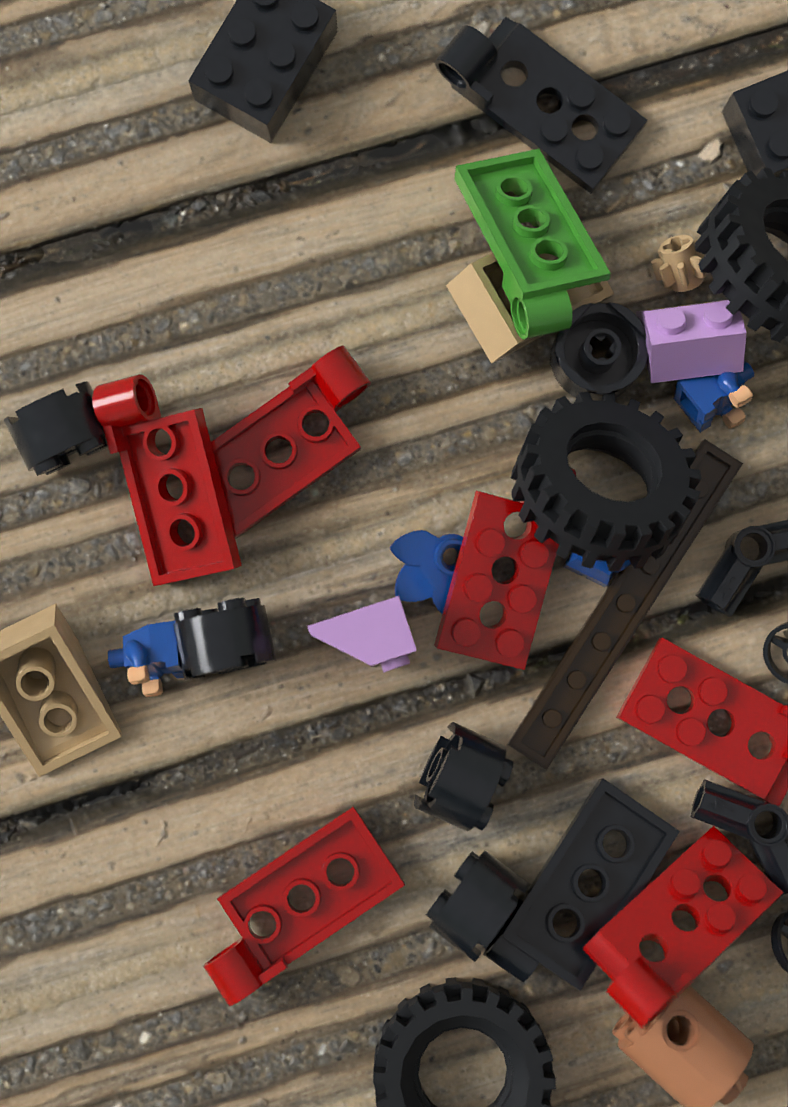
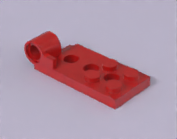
M659 638L616 718L765 802L780 806L788 791V705H782L670 641ZM675 687L685 688L691 696L690 707L680 714L673 712L667 704V696ZM717 709L726 711L731 718V727L722 736L714 735L709 730L707 723L709 715ZM757 732L765 733L771 741L770 752L760 759L752 756L748 749L750 737Z
M712 826L600 929L582 950L613 981L606 990L607 994L643 1029L650 1022H653L781 897L783 892L715 826ZM708 881L721 884L726 890L727 899L724 901L712 900L706 895L703 884ZM679 910L688 912L695 920L696 929L683 931L677 928L673 923L672 913ZM646 940L658 943L663 949L664 959L659 962H651L645 959L640 952L639 944Z

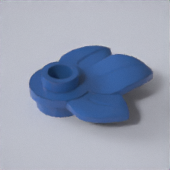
M418 530L404 534L391 544L390 550L405 565L401 568L396 579L395 597L399 596L401 601L417 602L432 597L437 610L443 614L457 562L456 560L453 564L447 565L443 560V554L447 549L454 548L457 551V555H459L463 537L457 534H445L436 537L427 531Z

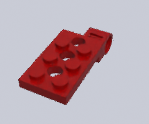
M344 345L325 354L309 369L290 381L288 388L211 442L235 539L361 450V446L336 412L362 394L371 385V382ZM312 413H321L329 420L328 430L318 437L308 435L303 429L305 418ZM284 439L291 444L292 454L287 461L274 463L267 458L266 449L273 440ZM240 465L249 466L255 474L253 484L244 490L233 488L229 482L231 471Z
M142 374L96 386L92 396L94 412L99 423L103 426L110 454H120L153 586L232 570L242 566L203 409L198 408L161 417L154 388L148 378ZM160 429L165 430L171 438L172 445L167 454L160 452L155 444V436ZM171 474L179 477L183 484V493L179 499L172 497L167 490L166 483ZM182 519L190 522L194 528L195 536L191 544L184 542L178 534V524Z
M476 490L434 644L437 649L525 670L559 545L550 538L543 543L539 542L534 537L538 528L534 521L527 522L524 533L518 537H509L504 530L505 519L511 513L520 512L524 501H513ZM501 557H510L515 565L513 576L504 582L496 581L492 575L494 562ZM488 602H499L503 609L501 620L492 626L483 625L480 620L481 608Z
M354 806L217 898L240 933L241 938L211 958L203 967L228 1006H232L252 994L264 983L287 969L288 965L405 886V882ZM337 858L348 860L354 867L353 878L345 884L334 883L327 874L329 863ZM296 885H307L314 891L315 903L307 910H298L289 902V891ZM266 911L275 918L276 929L271 935L259 936L252 931L250 918L254 913Z

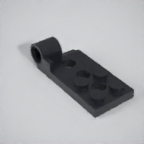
M507 17L503 19L489 38L479 30L464 25L435 60L437 70L451 83V88L531 149H540L548 162L590 194L597 188L648 121L521 23L514 22ZM511 67L519 68L524 72L526 81L520 86H509L503 81L501 77L502 72ZM552 94L560 100L561 108L555 113H545L539 109L536 100L541 95ZM578 121H588L595 127L596 136L590 140H580L573 134L572 125Z
M604 778L599 779L526 894L519 898L517 901L518 905L487 948H485L483 955L521 982H525L540 963L571 986L581 991L597 966L582 950L583 947L600 929L644 890L680 831ZM611 830L620 832L626 840V849L618 858L608 855L603 847L604 837ZM587 869L597 872L602 881L599 893L593 897L585 896L578 886L579 876ZM561 909L570 910L577 920L575 931L568 937L558 935L553 928V918Z

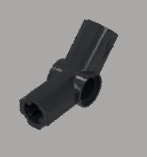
M788 520L760 526H749L733 533L727 539L725 550L695 596L715 611L731 617L763 566L788 561ZM745 536L753 538L758 543L759 554L755 560L747 559L740 550L741 541Z
M704 779L696 792L690 817L749 839L764 874L783 892L782 895L788 894L787 813L777 805L761 801ZM769 811L773 817V827L770 832L760 836L755 830V819L761 812Z

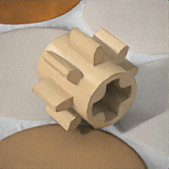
M677 235L668 238L660 245L658 250L659 258L652 260L651 263L656 280H663L665 288L671 287L673 291L686 292L695 289L703 282L706 274L701 273L698 263L705 254L695 251V243L698 239L693 240L689 235Z

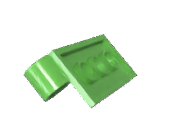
M540 149L457 165L454 180L504 273L502 288L511 303V316L519 337L525 340L570 329L573 313L571 301L566 290L610 280L611 272ZM512 191L515 195L519 197L509 196L505 194V192ZM529 222L531 225L538 228H528L523 226L521 223ZM551 254L556 256L558 259L545 260L540 258L538 255Z

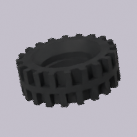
M762 168L757 176L752 171H749L740 180H736L699 226L697 233L701 236L695 243V251L705 254L698 265L701 273H710L714 280L709 285V288L713 294L723 293L730 301L725 308L732 315L737 311L743 313L749 318L747 327L755 332L761 326L770 330L771 340L780 343L788 336V260L774 247L766 232L773 234L788 244V171L784 170L777 178L771 168Z
M589 391L579 392L574 404H571L563 396L556 400L552 411L546 407L542 409L535 424L532 423L511 474V479L516 480L511 491L513 501H524L519 517L523 523L534 521L538 525L534 537L541 543L548 538L552 539L560 545L556 554L566 559L570 551L583 556L581 566L591 569L597 560L606 561L609 571H620L625 560H629L634 569L645 565L650 555L656 560L661 557L669 544L672 545L698 501L700 492L695 490L701 480L700 470L689 469L696 458L693 449H681L679 442L683 434L678 428L667 431L661 425L664 418L662 414L657 411L651 416L638 410L641 402L632 398L627 406L616 403L614 393L604 394L600 401L592 400ZM585 449L601 451L624 461L644 480L647 487V496L643 499L627 502L610 500L592 492L575 476L568 463V455L574 451Z
M456 977L446 978L445 984L430 987V984L420 987V993L410 1000L405 998L398 1004L397 1012L391 1020H386L382 1028V1035L379 1044L376 1045L374 1055L373 1084L377 1107H437L422 1090L419 1078L421 1057L430 1042L443 1032L458 1028L480 1031L493 1039L503 1052L507 1067L505 1083L496 1100L487 1107H552L550 1099L552 1090H556V1077L553 1073L552 1061L554 1060L550 1047L540 1025L536 1022L528 1007L523 1002L519 1003L510 996L509 991L501 986L496 989L485 985L482 979L473 978L472 982H457Z

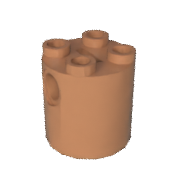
M691 986L684 990L645 1028L641 1029L626 1013L618 1020L612 1030V1034L619 1039L617 1044L619 1049L683 1107H712L718 1101L723 1105H727L739 1096L748 1082V1075L743 1071L753 1054L754 1043Z

